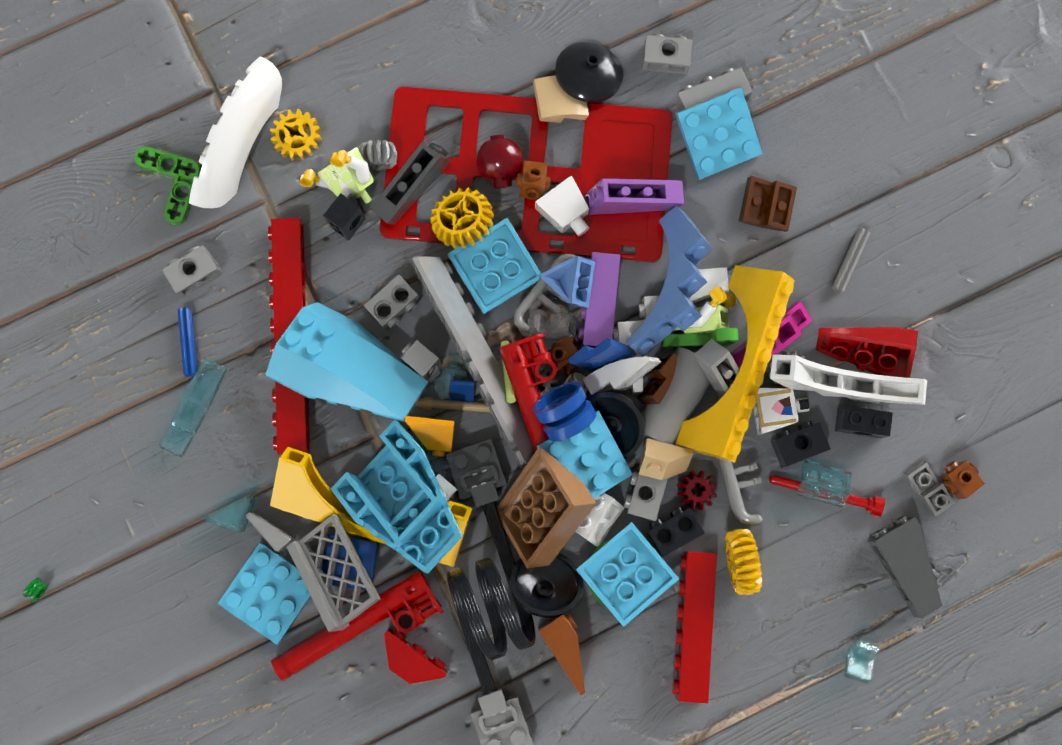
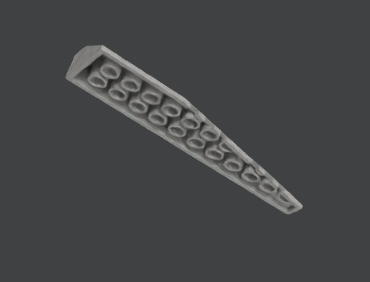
M416 256L412 258L415 273L519 467L523 471L535 452L517 402L508 403L506 401L504 375L484 339V336L487 334L482 324H476L472 316L475 315L471 304L469 302L465 304L461 297L464 295L463 289L459 282H453L450 276L453 272L448 262L443 263L440 257Z

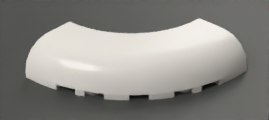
M261 56L246 69L247 77L244 81L238 80L231 96H227L220 109V113L223 115L219 118L217 125H212L206 142L210 143V145L205 147L200 156L199 163L203 165L199 177L195 176L193 179L189 204L201 208H218L225 205L237 194L240 177L253 143L265 122L279 106L282 78L278 69L267 59Z

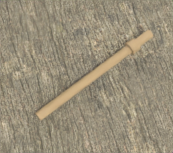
M431 396L419 398L414 407H420L428 411H432V408L490 412L486 403L433 399Z

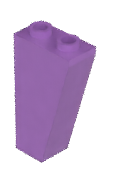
M602 179L585 195V201L589 208L588 215L665 211L673 209L676 205L680 207L684 204L682 181Z

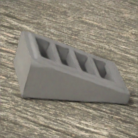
M253 512L246 514L249 522L276 552H282L295 540L291 535Z

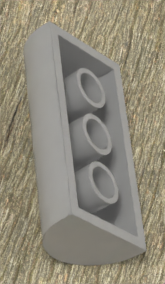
M675 347L672 354L674 353L677 356V364L673 380L660 404H645L641 411L645 422L644 438L646 439L649 438L676 445L683 421L692 419L710 384L694 356L695 353L681 347Z

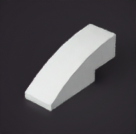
M633 357L619 360L594 371L585 377L583 381L591 395L603 391H611L613 388L626 390L661 363L659 358Z

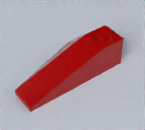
M897 327L819 328L816 350L841 362L847 361L857 366L856 369L863 372L867 370L876 375L910 378L917 347L918 331Z

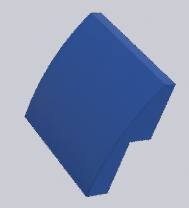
M606 338L595 348L585 345L568 361L572 365L594 372L605 365L633 358L637 354L630 346Z
M328 534V538L334 539L335 535ZM349 538L373 583L379 542ZM327 541L325 555L331 556L332 542ZM339 545L337 558L345 560L347 551L343 545ZM324 559L322 570L324 573H328L330 560ZM336 562L334 576L342 577L344 564ZM350 566L348 579L356 581L357 570L354 566ZM333 579L332 585L340 586L341 581ZM347 583L346 587L354 589L355 585Z

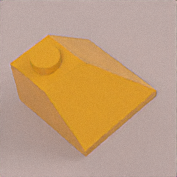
M405 416L406 425L425 449L432 451V456L446 457V453H451L454 421Z

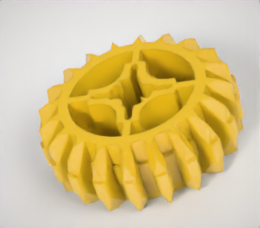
M459 187L456 193L450 190L449 196L442 195V202H435L437 208L432 209L433 217L430 218L432 230L438 240L447 247L452 245L453 248L457 249L461 245L462 248L466 249L467 244L475 247L476 240L483 242L482 235H489L488 228L493 227L492 219H494L492 206L488 202L487 197L484 194L481 195L477 189L472 191L468 187L463 192ZM474 207L478 209V214H474V212L471 211V208ZM447 222L453 225L452 230L446 228Z
M734 529L727 532L724 545L733 589L739 595H751L759 592L762 587V571L758 547H756L753 534L748 529Z

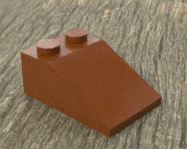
M562 614L559 617L551 618L538 627V632L579 694L583 695L585 693L578 636L575 632L578 626L570 614L566 616Z

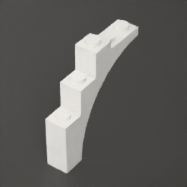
M727 267L698 269L707 283L693 294L690 300L694 304L711 298L709 292L715 287H721L727 294L729 291ZM659 296L644 297L642 304L638 305L639 317L643 318V320L618 322L616 329H613V340L629 346L626 340L641 326L652 311ZM636 352L637 355L634 356V357H642V356H641L639 353H637V352ZM643 377L628 388L631 389V395L643 392Z
M773 354L770 379L791 390L815 391L823 396L847 397L861 403L879 404V402L925 405L926 379L849 371L818 364L797 355Z

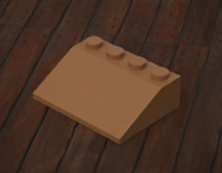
M538 448L498 505L497 511L505 531L528 569L550 565L597 503L582 481L546 450Z

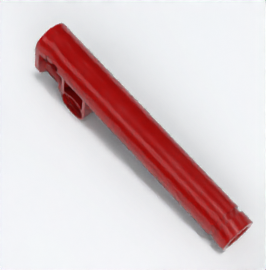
M540 333L499 348L534 452L537 451V445L549 439L543 429L544 423L539 422L533 412L534 404L541 398L537 385L550 381L557 372L556 365L553 363L550 352H547L543 341L545 333ZM546 364L551 368L549 377L545 378L539 374L538 369L540 365Z
M420 570L379 594L380 600L350 621V625L344 630L328 632L325 627L283 652L282 655L273 658L271 664L280 680L285 681L292 674L300 672L389 617L398 631L408 633L424 624L426 619L435 613H444L440 602ZM432 605L431 608H429V609L426 610V611H423V609H425L426 607ZM404 614L412 617L413 624L409 628L401 625L400 618Z

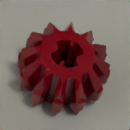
M691 470L690 478L685 474L681 476L686 484L677 483V487L683 489V492L676 494L677 497L685 496L681 504L686 505L690 501L689 508L691 510L695 509L696 503L700 511L704 510V503L708 506L713 504L708 497H717L716 493L711 492V489L717 488V484L709 485L713 477L709 475L703 479L705 475L703 470L698 473V477L696 472ZM695 484H698L697 487L702 488L699 497H696L697 494H692L691 489L695 488Z

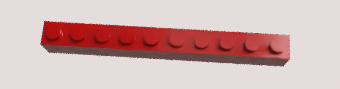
M300 217L271 219V226L268 227V238L272 240V249H269L268 257L269 262L272 263L273 272L269 273L270 286H273V295H270L269 302L270 308L274 311V318L270 319V329L274 333V342H271V355L278 340L302 307L306 306L304 223ZM275 381V389H272V401L276 403V412H273L272 415L273 426L276 427L277 436L273 437L274 451L277 450V454L282 456L287 447L310 454L309 398Z

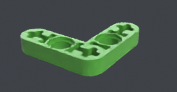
M150 147L139 148L134 155V159L142 169L175 178L164 208V218L174 226L182 225L186 222L192 204H189L193 179L195 176L199 177L201 167L196 161ZM149 155L152 159L157 160L156 164L150 160L144 162L142 157ZM168 159L174 160V166L171 170L163 169L164 161ZM180 165L185 169H191L192 167L195 173H190L188 176L184 170L180 169ZM182 187L189 189V194L185 198L177 196V191ZM178 208V212L181 215L180 217L176 216L173 218L171 212H176Z
M720 328L707 334H670L662 340V348L703 347L711 339L723 347L731 346L738 342V328Z

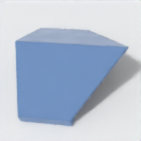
M575 256L538 275L567 303L589 308L595 261Z

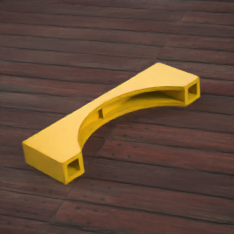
M735 265L728 288L739 299L746 316L748 333L744 359L734 382L723 397L701 415L683 421L676 445L694 450L696 453L735 463L741 451L744 434L748 429L752 409L756 405V397L763 383L767 364L771 359V351L778 337L782 318L786 313L789 296L794 288L795 280L785 272Z
M287 447L279 458L270 503L271 507L320 523L324 522L331 515L337 514L345 531L386 544L353 520L318 473L311 454ZM449 500L447 503L463 537L439 563L454 567L473 508Z

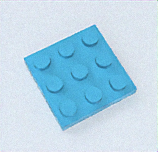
M736 88L675 113L696 178L699 180L763 154L742 88Z
M508 218L489 228V235H482L483 242L476 240L475 247L467 244L466 249L459 246L447 254L483 315L540 280L538 276L541 274L540 270Z
M596 411L597 416L594 421L575 436L562 441L547 439L536 446L537 449L543 448L582 481L593 499L633 475L599 411Z
M632 522L575 569L623 627L679 580L677 575Z
M259 542L217 604L278 645L311 596L297 567L262 542Z

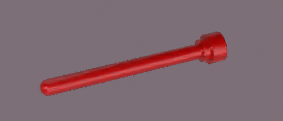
M777 475L769 477V482L773 485L863 507L870 515L880 517L884 510L885 498L874 496L873 498L869 497L866 499Z

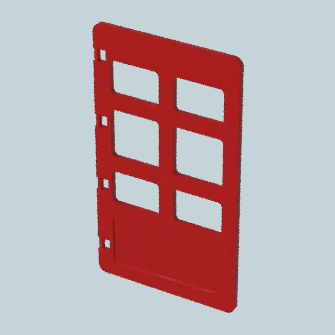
M399 87L394 93L389 142L394 143L396 148L397 164L391 169H386L384 190L421 142H424L427 111L431 106L462 109L464 111L459 156L456 158L448 157L451 163L441 173L457 177L456 192L459 187L463 192L468 187L472 189L474 178H484L478 170L476 158L479 118L482 111L530 115L532 117L528 161L544 163L548 122L539 120L536 98L415 87ZM587 103L589 116L586 120H583L584 134L581 166L579 168L547 166L546 177H550V184H560L572 176L584 200L587 192L602 179L668 180L672 115L664 109ZM418 199L395 225L387 224L380 218L379 230L386 239L444 244L434 234L431 223L416 221ZM524 199L522 228L516 231L528 252L573 254L584 257H591L592 252L618 254L620 259L651 263L657 262L661 258L664 229L659 220L665 216V211L587 215L583 220L589 226V230L578 237L576 233L572 236L540 233L538 231L540 213L535 208V201L537 199ZM446 225V228L452 230L453 225ZM407 227L420 228V235L406 234ZM550 240L564 241L563 248L549 247ZM622 246L635 247V255L621 253Z

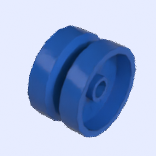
M569 382L547 392L534 404L533 412L538 421L544 423L543 429L549 440L562 441L571 438L586 429L596 418V411L591 402L585 400L586 393L580 383Z

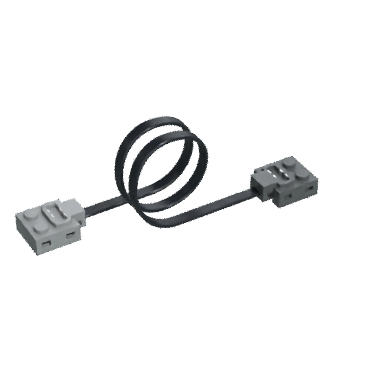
M489 439L448 453L446 457L460 499L463 501L473 497L476 508L481 506L483 508L510 587V576L515 561L495 505V501L499 500L496 489L506 486L507 483L492 440ZM488 557L476 561L477 581L490 620L494 639L493 643L464 571L459 567L448 571L447 581L453 604L483 694L478 696L481 708L475 709L470 713L480 745H533L518 695L505 699L502 688H495L485 658L486 656L490 660H495L506 655V631L513 644L519 650L532 647L536 639L532 614L525 611L514 599L521 624L520 627L495 564Z

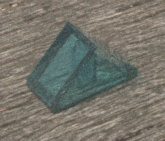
M247 495L205 516V520L236 532H245L248 523L246 514L252 512L256 499L252 495Z

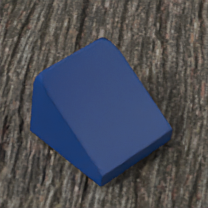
M450 381L451 400L474 401L475 383L473 381Z

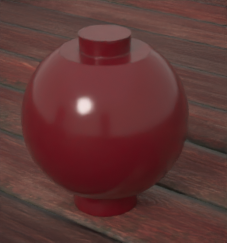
M503 134L490 136V140L484 142L477 153L478 170L486 180L493 182L494 188L512 186V180L517 177L523 166L522 151L513 140L509 138L504 139Z

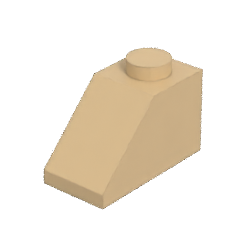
M647 438L640 456L639 475L664 480L687 471L694 450Z

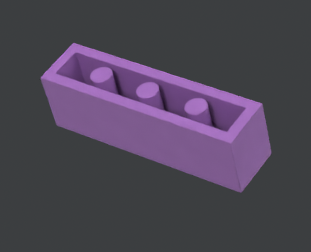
M592 252L591 259H589L595 261L589 308L581 307L580 318L585 319L584 328H579L578 342H582V347L586 345L595 348L606 338L612 339L620 255Z

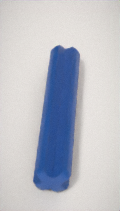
M184 307L178 309L183 375L193 377L198 372L192 310Z

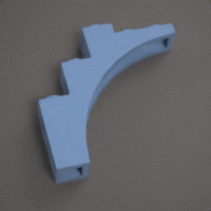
M677 205L659 220L665 231L669 246V264L661 294L641 326L626 340L629 346L642 357L665 337L670 335L677 327L684 332L702 316L690 300V297L707 283L695 265L711 252L713 248L691 219Z

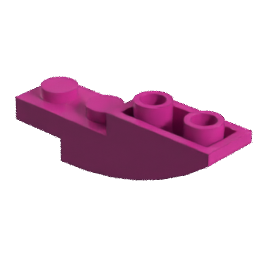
M801 301L793 303L786 309L779 327L778 337L771 351V358L773 354L776 355L802 334L801 330L813 321ZM747 340L731 353L739 370L746 352Z

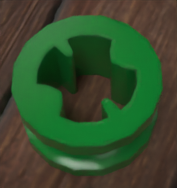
M35 578L27 585L23 591V596H29L30 601L34 603L46 592L48 584H41V579Z

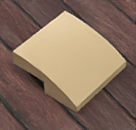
M556 76L534 79L533 86L540 121L561 123L564 118L586 120L589 116L587 102L568 95L557 82Z

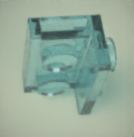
M805 459L802 465L801 483L797 489V495L834 506L844 507L851 493V472Z

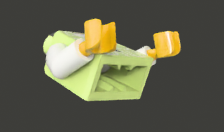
M357 147L348 153L345 150H340L338 153L334 152L330 159L331 164L319 171L318 176H315L316 173L313 170L308 169L300 178V184L304 187H312L315 182L317 186L333 191L337 197L340 193L345 197L353 196L360 203V207H363L372 200L365 188L372 184L374 179L369 171L368 163L363 160Z
M721 287L713 288L709 292L713 300L711 302L707 301L703 307H697L702 316L692 326L688 327L684 333L707 334L716 329L729 328L728 310L736 305L734 295L731 292L726 295Z

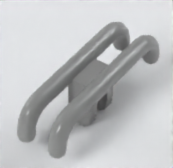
M564 254L559 256L548 270L576 255ZM541 278L514 313L515 326L525 338L533 336V332L529 329L527 322L541 304L556 314L561 312V308L547 298L549 294L566 302Z
M718 458L735 518L740 523L746 525L761 523L763 518L760 514L750 515L746 512L740 493L741 488L762 483L761 478L756 477L743 482H737L736 479L738 474L757 469V464L734 469L732 462Z

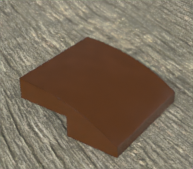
M754 176L748 177L739 222L787 232L789 230L797 187L777 180L770 182Z
M674 353L656 357L659 358L661 363L645 374L650 379V382L637 398L641 403L660 404L673 380L677 364V356Z

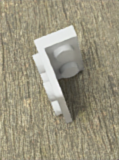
M602 493L594 498L597 504L575 531L596 547L602 543L624 509L620 503L606 493Z

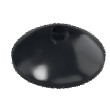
M580 42L566 47L559 54L555 65V76L561 88L571 97L584 102H601L617 93L623 80V69L618 58L609 49L595 43Z
M603 391L588 397L586 400L591 402L595 411L600 412L624 459L632 456L642 444L645 435V422L638 406L627 396L613 391ZM610 420H615L617 426H612Z
M558 553L550 565L528 569L520 558L513 567L510 576V588L516 602L528 613L543 618H556L562 614L569 613L578 604L583 592V579L575 570L578 568L575 563L567 556ZM545 589L548 593H542L540 590Z

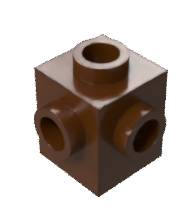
M567 336L563 340L553 343L551 349L547 351L551 354L557 372L570 375L580 368L570 364L568 361L569 358L582 348L576 339Z

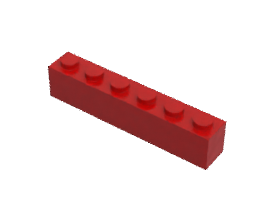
M685 551L684 556L680 557V570H683V580H679L678 595H682L681 605H677V619L680 620V630L676 629L675 644H679L678 654L674 655V669H677V679H673L672 694H676V699L682 702L707 704L709 702L716 553Z

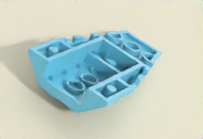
M318 302L302 307L276 343L265 373L266 377L307 398L315 400L319 398L335 405L340 403L351 406V409L359 411L364 409L372 411V414L405 421V416L409 415L428 385L426 379L403 362L400 357L361 324Z
M395 419L379 436L386 446L358 476L346 472L331 490L356 523L365 527L375 537L380 538L386 545L402 554L404 558L428 574L463 536L424 450L403 425Z

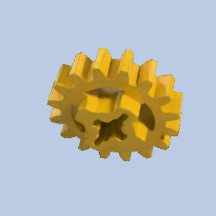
M297 109L296 114L288 110V116L286 117L282 113L279 114L281 120H274L273 123L276 128L270 129L271 134L274 135L270 139L273 144H276L274 146L276 151H281L284 158L290 154V158L293 161L298 155L301 160H304L305 153L312 156L311 149L319 148L316 141H322L321 136L318 134L321 132V128L317 126L318 122L315 117L311 118L309 112L302 115L300 109ZM308 126L310 127V130H311V136H310V137H309L308 134L306 133V132L308 131V128H307ZM282 133L286 136L284 138V144L282 143L281 139Z

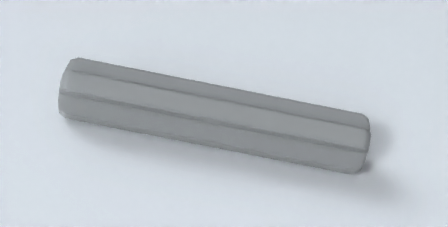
M863 228L857 230L832 284V290L838 293L845 291L870 236L868 230Z

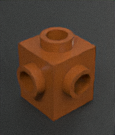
M524 160L522 173H518L516 187H520L519 197L538 200L544 195V191H549L550 177H546L547 163Z
M955 460L949 463L944 468L946 472L940 476L944 481L943 484L947 491L954 494L957 499L968 498L985 484L978 475V469L967 461L957 462Z

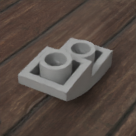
M922 461L903 474L933 516L936 517L955 504L944 484L938 482L927 462Z

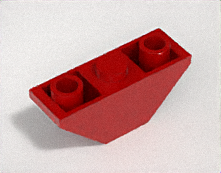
M389 628L384 633L389 670L408 684L441 679L448 673L444 662L437 657H434L432 660L425 655L426 649L417 643L410 644L405 640L407 636L396 628L394 630Z

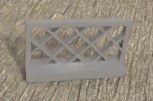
M337 514L331 515L300 541H293L287 546L328 632L344 630L350 625V621L380 600ZM332 524L336 529L334 539L327 538L328 527ZM314 538L319 539L317 553L313 552L309 544ZM326 541L333 543L331 556L323 555ZM339 545H343L347 551L345 560L337 558ZM322 558L330 560L328 573H324L321 568ZM336 562L344 564L342 577L334 576ZM350 566H354L357 570L356 581L348 579ZM333 579L341 581L338 595L334 594L331 588ZM347 583L355 585L353 598L344 597ZM361 587L366 588L371 597L365 602L359 601ZM343 601L351 603L350 613L345 616L342 610Z

